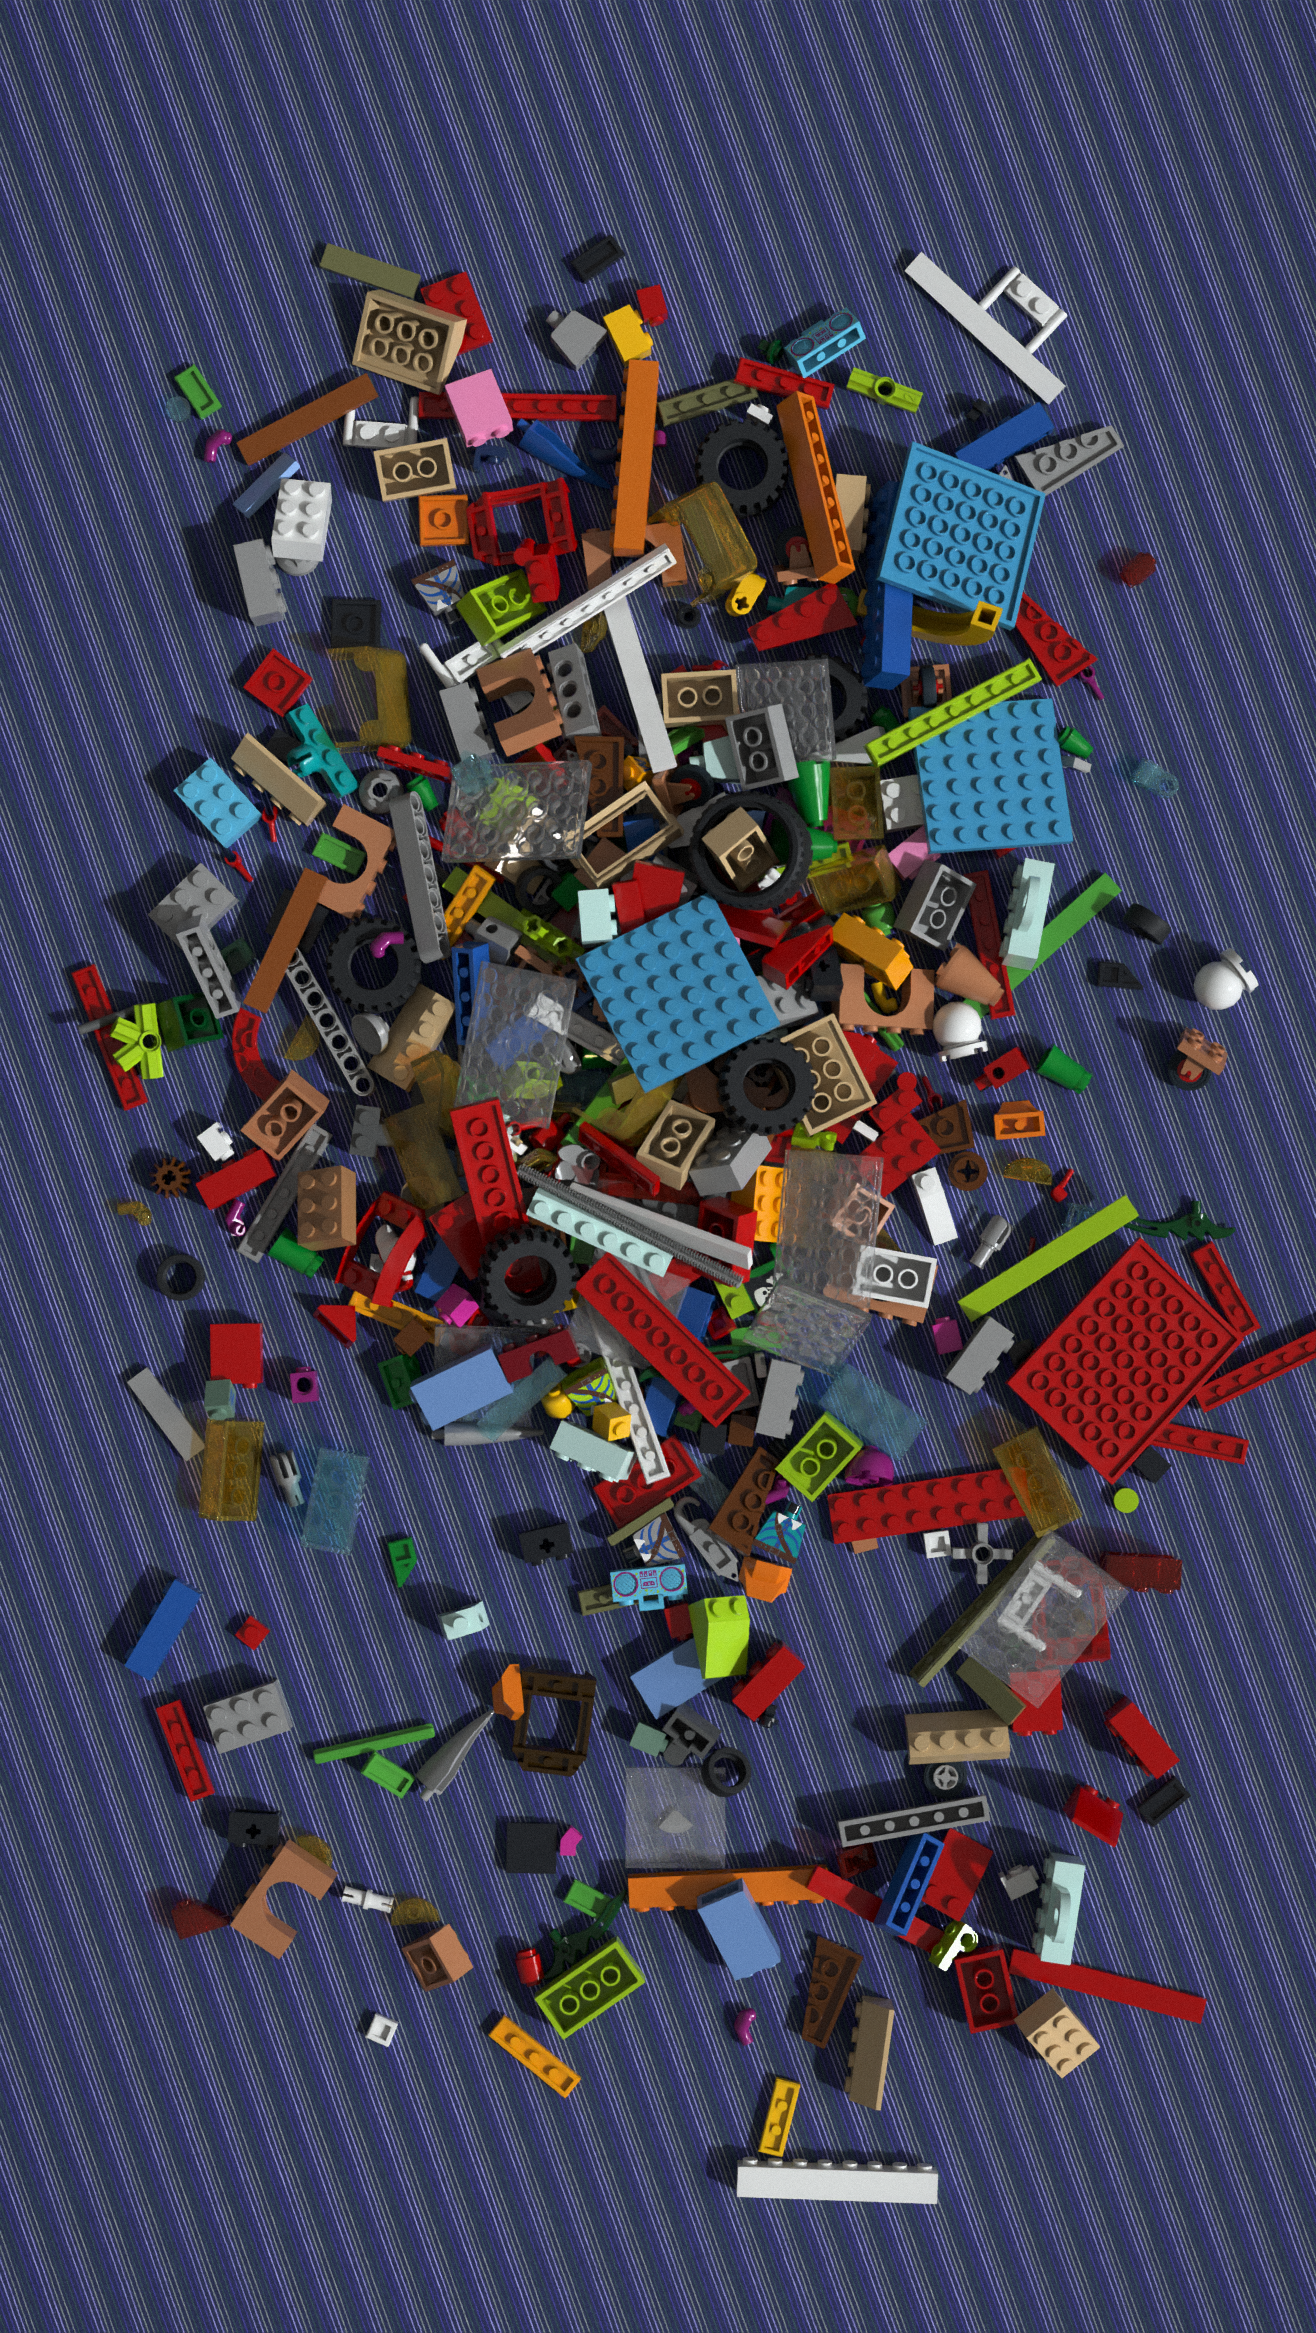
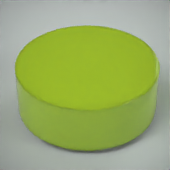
M1120 1488L1115 1492L1113 1504L1117 1510L1123 1513H1130L1138 1506L1139 1498L1134 1490Z

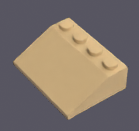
M381 289L369 291L366 295L352 365L440 395L461 347L467 319Z
M834 1013L781 1038V1042H790L794 1045L793 1048L796 1051L801 1050L805 1054L803 1058L807 1063H811L813 1067L811 1074L812 1076L815 1075L816 1083L814 1084V1090H816L815 1098L812 1099V1106L809 1112L800 1121L806 1137L877 1104ZM772 1065L786 1096H788L789 1086L785 1075Z

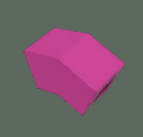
M572 1825L561 1836L560 1855L575 1856L576 1845L583 1838V1835Z

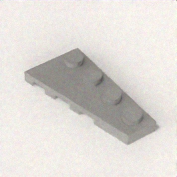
M1112 425L1057 444L1015 456L1014 459L1031 487L1046 493L1045 496L1122 449L1124 445Z

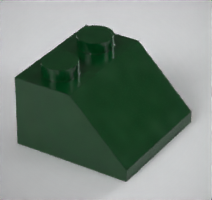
M204 992L173 997L155 1005L168 1052L188 1049L224 1038L219 1019H216Z

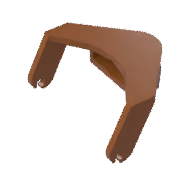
M705 1064L685 1073L690 1100L695 1108L705 1113L725 1111L723 1106L719 1105L717 1099L719 1091H716V1083L719 1079L711 1073ZM774 1074L765 1087H743L750 1103L754 1106H760L772 1090L778 1076Z

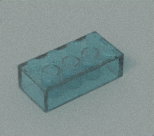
M847 1362L844 1363L817 1401V1403L897 1461L901 1460L928 1422Z
M325 1446L320 1447L300 1546L348 1556L352 1553L371 1460L370 1455Z

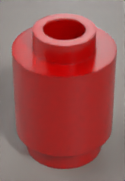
M535 1947L516 1952L517 1958L515 1962L520 1982L522 1984L526 1983L527 1987L540 1984L541 1979L545 1975L540 1955L536 1953Z

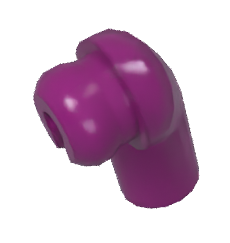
M403 932L380 933L370 945L372 956L375 958L383 957L385 949L389 944H404Z

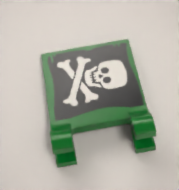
M779 1243L768 1245L774 1259L751 1269L750 1280L743 1283L757 1317L762 1307L774 1311L773 1318L805 1303Z

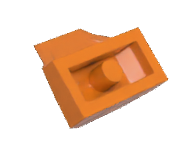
M1029 1100L1003 1102L998 1113L993 1115L995 1140L1045 1136L1044 1113L1037 1110Z
M744 1556L738 1580L743 1584L746 1596L772 1603L780 1594L786 1593L792 1568L751 1556L747 1558Z
M509 1664L500 1680L492 1687L494 1713L504 1715L510 1720H518L524 1713L519 1664Z

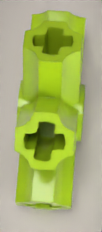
M523 908L512 924L513 927L534 940L533 943L549 954L553 953L564 962H566L565 957L569 956L571 964H574L576 956L580 957L586 951L567 937L561 930L549 922H545L525 908Z
M155 1003L133 1005L135 1023L118 1016L111 1028L109 1036L126 1043L114 1052L112 1056L124 1072L140 1062L141 1079L164 1077L160 1049L161 1037L158 1032ZM151 1034L154 1038V1043L151 1047L146 1048L143 1045V1038Z

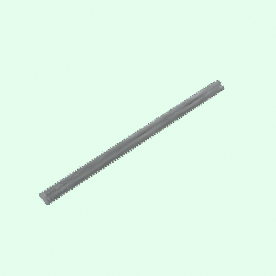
M525 1164L523 1166L520 1165L517 1175L523 1178V1180L531 1181V1184L533 1183L537 1187L539 1186V1188L542 1187L547 1192L550 1191V1194L553 1193L558 1198H564V1201H569L570 1204H575L578 1208H583V1210L592 1215L594 1214V1216L597 1215V1218H602L603 1221H608L611 1225H616L619 1229L622 1228L625 1232H630V1234L639 1239L641 1238V1240L644 1239V1242L647 1241L650 1245H655L658 1249H663L664 1252H669V1254L677 1256L680 1260L683 1259V1262H688L689 1265L691 1263V1266H697V1269H702L703 1272H708V1274L716 1276L719 1280L722 1279V1281L727 1282L730 1286H736V1289L741 1286L744 1277H740L741 1274L739 1276L738 1273L735 1275V1271L734 1273H732L733 1270L729 1272L730 1268L726 1270L727 1267L724 1269V1266L721 1268L722 1264L718 1266L719 1263L715 1264L716 1261L712 1263L713 1260L710 1262V1258L709 1260H707L708 1257L704 1259L705 1256L701 1257L702 1254L698 1256L699 1253L696 1255V1251L693 1253L694 1250L690 1252L691 1249L687 1250L688 1247L684 1249L685 1246L682 1248L683 1244L679 1246L680 1243L676 1245L677 1241L673 1243L674 1240L671 1242V1239L668 1240L669 1237L665 1239L666 1236L662 1237L663 1234L659 1236L660 1233L657 1235V1232L654 1233L655 1230L651 1232L652 1229L649 1230V1227L647 1229L646 1226L643 1228V1225L640 1226L641 1223L637 1225L638 1222L635 1223V1220L632 1222L633 1219L629 1221L630 1217L626 1219L627 1216L623 1218L624 1214L621 1217L622 1213L618 1215L619 1212L615 1213L616 1210L612 1212L613 1209L610 1211V1208L607 1209L608 1206L604 1208L605 1205L602 1206V1203L600 1205L599 1202L596 1204V1201L593 1202L594 1199L590 1201L591 1198L588 1200V1196L585 1198L586 1195L582 1197L583 1193L579 1195L580 1192L576 1194L577 1191L574 1193V1190L571 1191L572 1188L569 1189V1186L567 1188L566 1185L563 1187L564 1184L560 1185L561 1182L557 1184L558 1181L555 1183V1179L552 1181L553 1178L549 1180L550 1177L546 1178L547 1175L545 1177L544 1174L541 1176V1173L538 1174L539 1171L535 1173L536 1169L533 1172L534 1168L530 1170L531 1167L527 1169L528 1165L524 1167Z

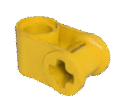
M744 567L738 574L734 586L726 599L725 609L727 613L734 617L748 613L762 592L766 579ZM740 600L741 609H737L738 604L735 601Z

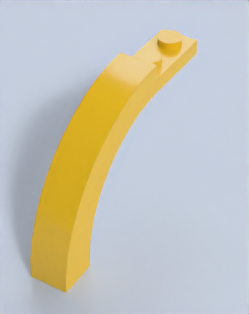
M862 589L858 598L857 615L865 618L867 606L864 604V598L868 590ZM979 601L976 609L966 613H943L912 605L911 637L948 645L969 646L982 644L993 637L1003 608Z

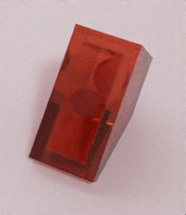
M191 1898L176 1902L177 1906L171 1911L180 1940L227 1926L231 1921L229 1915L199 1899L191 1901Z

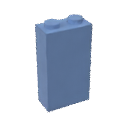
M491 1342L413 1380L409 1394L414 1404L418 1403L422 1409L420 1415L425 1425L430 1424L434 1431L513 1393L514 1384L513 1382L508 1383L498 1354Z
M694 1635L630 1674L631 1680L655 1719H658L724 1678L702 1679Z
M743 1878L697 1896V1910L735 1981L741 1978H748L755 1972L765 1968H772L781 1962L780 1948Z

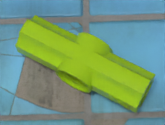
M855 367L846 387L848 390L875 399L879 404H888L912 414H916L923 395L922 392L895 383L889 377H879ZM887 386L891 390V394L887 396L881 395L878 388Z

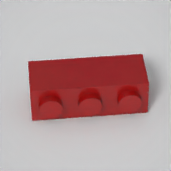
M256 1147L243 1153L245 1158L237 1162L235 1159H232L222 1164V1170L214 1174L211 1170L199 1177L201 1181L196 1183V1186L209 1210H214L278 1176L265 1150H257Z

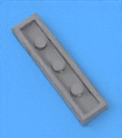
M148 1367L127 1382L186 1462L207 1447Z

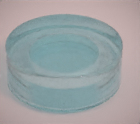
M175 396L166 403L165 410L172 421L181 423L189 418L191 407L185 398Z

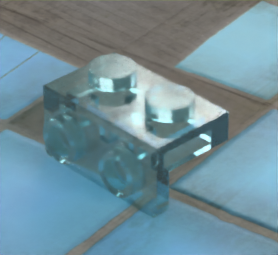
M559 1071L563 1086L557 1090V1105H561L564 1109L568 1110L575 1108L586 1109L608 1079L609 1073L579 1071L571 1075ZM564 1106H574V1107H573V1108H566V1107H564Z

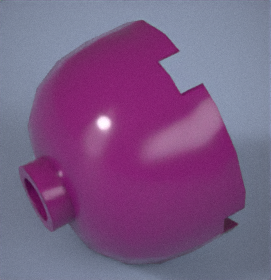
M864 1446L863 1450H859L846 1464V1482L860 1487H868V1484L876 1483L877 1487L892 1485L894 1481V1466L891 1458L884 1452L878 1451L876 1446Z

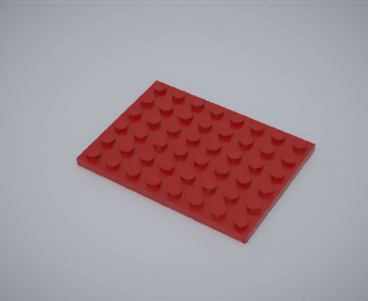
M1137 1237L1010 1376L1005 1384L1107 1483L1113 1485L1244 1339L1141 1237Z

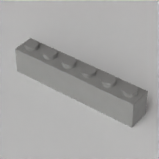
M984 1794L837 1820L842 1847L991 1821L986 1795Z

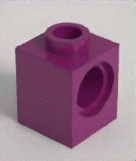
M310 1366L298 1367L295 1373H290L292 1403L320 1400L317 1370L311 1371ZM302 1377L308 1378L311 1382V1387L308 1391H302L298 1386V1382Z

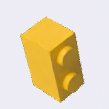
M630 304L603 317V324L624 367L629 366V359L641 360L650 356L651 346H653L649 333H643L640 324L643 322L637 309L633 311Z

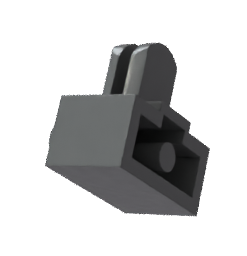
M356 1105L349 1154L376 1158L378 1146L398 1148L406 1142L407 1132L400 1124L382 1121V1108Z
M682 1703L677 1707L662 1729L672 1737L665 1748L663 1756L669 1764L676 1766L682 1764L691 1752L703 1760L722 1731Z

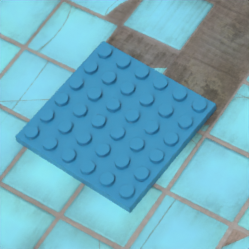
M913 441L908 447L876 580L963 613L975 610L979 601L1003 608L997 626L1011 631L1015 628L1046 493Z
M1052 698L1002 701L913 748L928 854L1060 845L1073 842ZM924 706L910 707L908 709L909 721L933 708H925Z
M708 893L576 958L584 978L644 1093L780 1026L775 1012L716 900Z

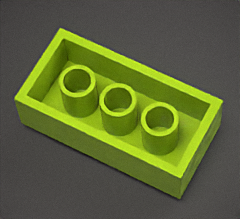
M616 1935L535 1992L534 1999L564 2040L644 1984L645 1975Z

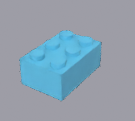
M211 757L174 789L175 793L226 849L262 818V814Z

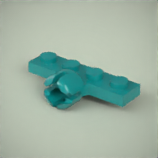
M308 703L288 712L285 717L302 744L287 754L289 768L296 764L300 766L292 772L302 778L313 772H319L324 777L337 800L356 791L360 787Z

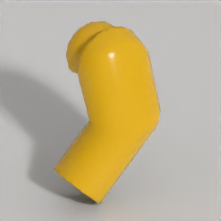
M877 982L871 984L875 1002L884 1013L896 1011L898 1009L897 1001L895 998H887L884 983Z

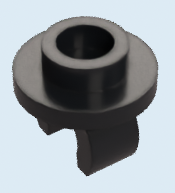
M980 397L977 400L973 398L970 400L974 407L966 416L969 420L976 423L982 413L988 417L991 413L988 411L990 408L989 404Z
M770 1704L756 1719L759 1726L772 1729L773 1725H778L779 1721L773 1718L777 1705Z

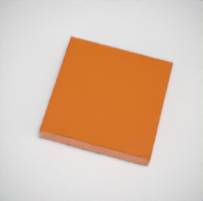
M468 495L418 496L420 547L469 545V526L466 514Z

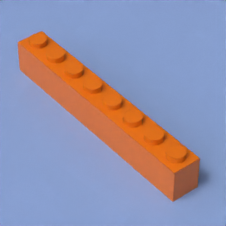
M629 359V368H624L623 383H627V392L622 391L621 406L625 407V415H620L619 430H623V438H618L617 453H621V462H616L615 477H619V485H614L613 500H617V509H612L611 524H615V532H610L609 547L614 549V556L642 558L644 556L659 361Z
M796 391L776 406L788 453L789 465L791 466L815 574L818 580L835 584L855 571V566L814 396Z
M819 1864V1865H818V1866H820V1867H822V1868H824V1869L827 1870V1865H826V1864ZM815 1865L628 1874L629 1909L635 1908V1912H646L650 1910V1907H659L661 1911L674 1910V1906H684V1909L688 1910L697 1909V1896L740 1878H743L754 1901L759 1902L760 1906L774 1905V1901H784V1904L787 1905L798 1904L799 1900H809V1903H822L826 1898L805 1888Z

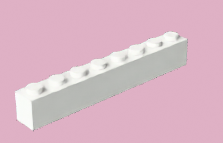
M744 2157L743 2160H737V2197L937 2204L938 2172L936 2167H932L928 2163L907 2166L903 2162H894L892 2166L882 2165L881 2162L870 2161L867 2165H862L851 2160L843 2161L842 2164H834L831 2160L825 2159L818 2160V2163H808L806 2159H793V2162H783L780 2158H768V2161H758L755 2157Z

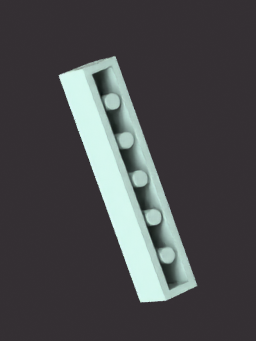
M538 1187L526 1215L661 1277H664L673 1257L669 1252L666 1253L663 1249H658V1247L650 1245L647 1241L644 1242V1239L641 1240V1238L633 1236L630 1232L627 1233L622 1228L619 1229L616 1225H611L608 1221L605 1222L602 1218H597V1215L594 1216V1214L586 1212L583 1208L580 1209L575 1204L572 1205L569 1201H564V1198L561 1199V1197L558 1198L553 1193L550 1194V1191L547 1192L542 1187Z

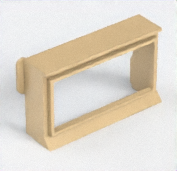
M644 781L564 836L563 839L566 844L564 852L575 868L585 871L597 889H606L613 882H616L632 871L636 860L645 862L673 841L682 837L684 829L676 818L666 811L646 781ZM647 796L668 826L602 872L596 874L576 844Z

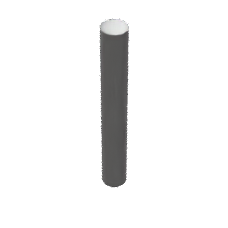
M133 1006L78 1025L79 1035L113 1024L118 1016L123 1019L134 1016Z

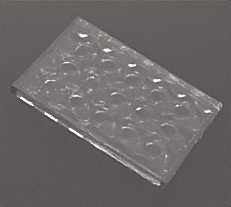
M589 760L454 766L441 860L445 863L581 859L592 763Z
M481 961L453 1108L497 1096L504 1120L549 1129L577 980Z
M785 1150L771 1299L870 1308L884 1158Z
M1048 1529L958 1647L1027 1701L1039 1708L1130 1590L1051 1529Z

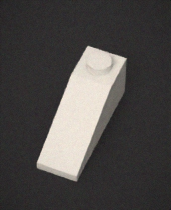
M875 726L842 742L840 741L833 746L810 754L813 760L816 759L818 761L829 758L831 762L873 764L863 746L885 734L884 727Z
M934 1167L911 1175L910 1179L934 1246L958 1238L936 1168Z

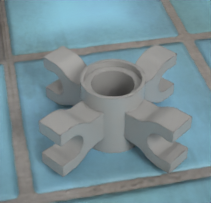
M976 1523L977 1542L971 1548L951 1547V1557L953 1559H972L976 1563V1583L987 1584V1565L993 1559L1013 1560V1549L992 1548L988 1544V1524ZM979 1547H986L988 1549V1556L983 1560H979L975 1556L976 1550Z

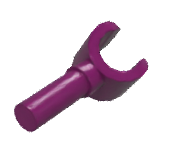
M654 431L653 446H667V436L663 431Z
M1088 666L1092 676L1085 677L1083 672L1080 671V679L1083 683L1089 684L1097 698L1101 700L1104 696L1094 680L1095 670L1093 667Z

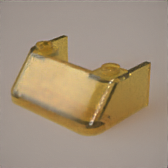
M711 481L702 484L675 498L647 519L649 524L665 519L671 526H679L683 523L705 565L698 573V583L703 593L690 602L692 607L720 598L757 568L756 555L721 487L716 482Z
M370 646L328 649L332 661L354 659L355 665L361 671H375L378 720H370L362 724L359 731L360 741L335 743V748L339 754L378 751L379 746L386 748L387 744L401 749L406 748L412 740L407 663L403 653L394 649Z
M685 1074L647 1093H644L640 1086L624 1113L609 1107L603 1109L595 1120L575 1106L571 1111L625 1145L637 1147L646 1139L684 1079Z

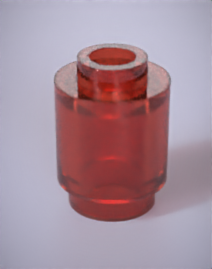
M1139 552L1122 567L1119 575L1128 587L1139 586L1156 571L1155 565L1157 562L1150 553L1144 554Z

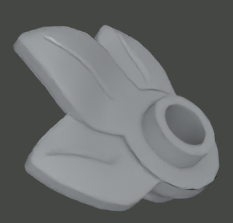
M577 1144L565 1145L558 1150V1154L563 1160L556 1166L554 1176L560 1180L573 1179L574 1183L587 1186L593 1178V1171L599 1167L601 1158L587 1147L583 1149ZM591 1156L589 1161L584 1162L586 1157Z

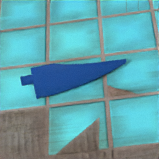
M521 418L517 423L516 427L525 432L519 443L520 448L551 467L574 478L606 489L610 488L611 485L587 466L555 432L536 419L531 425Z

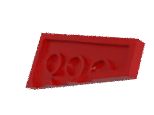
M829 583L751 626L747 631L758 652L822 634L858 626L836 583Z
M1023 592L1015 628L1053 685L1057 688L1098 659L1082 647L1080 642L1072 638L1060 624L1052 620L1040 606Z

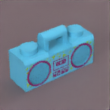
M846 307L834 313L825 322L820 320L801 333L802 336L792 340L784 347L790 364L803 378H806L866 338L859 320Z
M684 1562L610 1570L613 1602H619V1606L634 1604L633 1600L638 1599L640 1611L664 1609L663 1597L668 1596V1600L683 1599V1594H688ZM658 1594L657 1600H643V1596Z

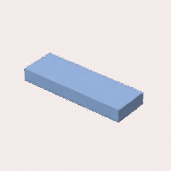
M284 452L233 505L244 516L250 518L280 488L281 478L289 479L300 468V465Z

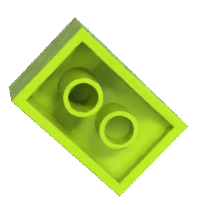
M522 569L470 590L456 604V607L481 646L500 639L547 611L543 602L533 603L528 578Z
M826 1410L775 1470L813 1502L862 1448L864 1442Z
M745 1595L706 1598L689 1605L688 1609L702 1679L745 1675L750 1625Z

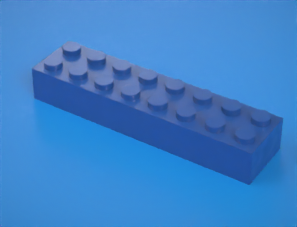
M888 481L869 499L868 509L871 512L870 521L867 526L870 543L866 550L869 567L865 574V581L868 582V591L864 598V604L867 606V615L863 622V628L866 630V639L862 646V651L865 653V662L861 671L862 677H864V686L893 690L910 676L913 593L876 580L900 482Z

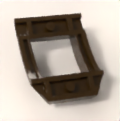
M536 1664L522 1669L521 1686L524 1713L516 1720L512 1751L515 1753L522 1771L572 1777L578 1770V1767L586 1761L597 1678L586 1670L584 1675L538 1669ZM532 1695L581 1701L575 1750L526 1744Z

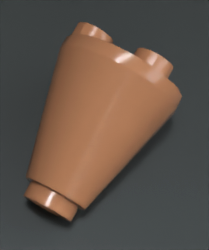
M957 943L950 953L951 957L948 962H943L937 970L934 984L941 990L984 1005L990 1004L994 1007L1005 990L1000 988V983L966 946Z

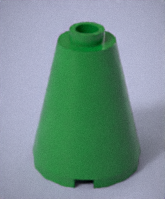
M829 758L822 759L823 762L817 763L816 759L796 763L799 777L785 781L799 815L811 828L824 826L823 821L828 820L831 767Z
M773 819L771 823L770 844L779 862L772 868L778 869L786 867L789 858V842L782 824L777 819ZM806 827L810 832L813 846H811V850H813L812 862L832 858V853H837V838H833V834L830 832Z

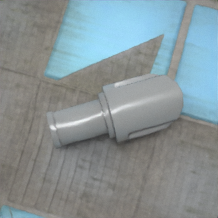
M993 1216L979 1237L981 1239L980 1246L969 1261L983 1269L993 1251L1001 1250L1013 1231V1226L1002 1216Z
M293 1449L287 1451V1456L282 1452L278 1454L277 1458L274 1455L269 1457L277 1483L285 1489L289 1507L305 1503L298 1484L302 1477Z

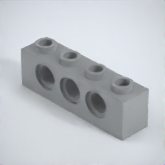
M576 643L548 652L550 663H547V668L551 677L554 678V683L551 686L559 702L556 705V709L559 710L564 722L560 725L563 737L565 739L568 738L575 746L574 736H602L584 654Z
M202 914L180 921L176 931L177 939L216 1019L239 1012L242 997Z

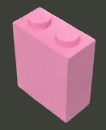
M491 369L445 385L446 397L466 447L472 445L475 447L480 446L486 440L495 437L502 438L513 431L512 419Z

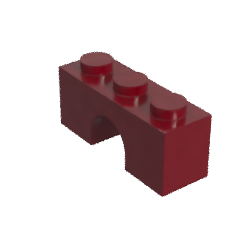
M557 1324L548 1329L549 1332L543 1335L534 1333L525 1337V1341L517 1345L515 1341L501 1347L502 1350L498 1353V1358L508 1383L532 1375L533 1367L530 1362V1356L537 1351L549 1353L555 1366L579 1357L580 1351L570 1326L566 1325L563 1327L562 1324Z

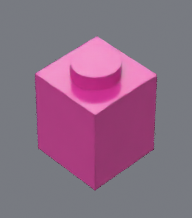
M454 1283L434 1304L440 1313L438 1315L440 1320L448 1326L453 1324L459 1329L479 1308L471 1294Z
M949 1316L935 1319L936 1324H932L930 1327L937 1354L940 1355L963 1349L957 1321L955 1319L950 1320Z

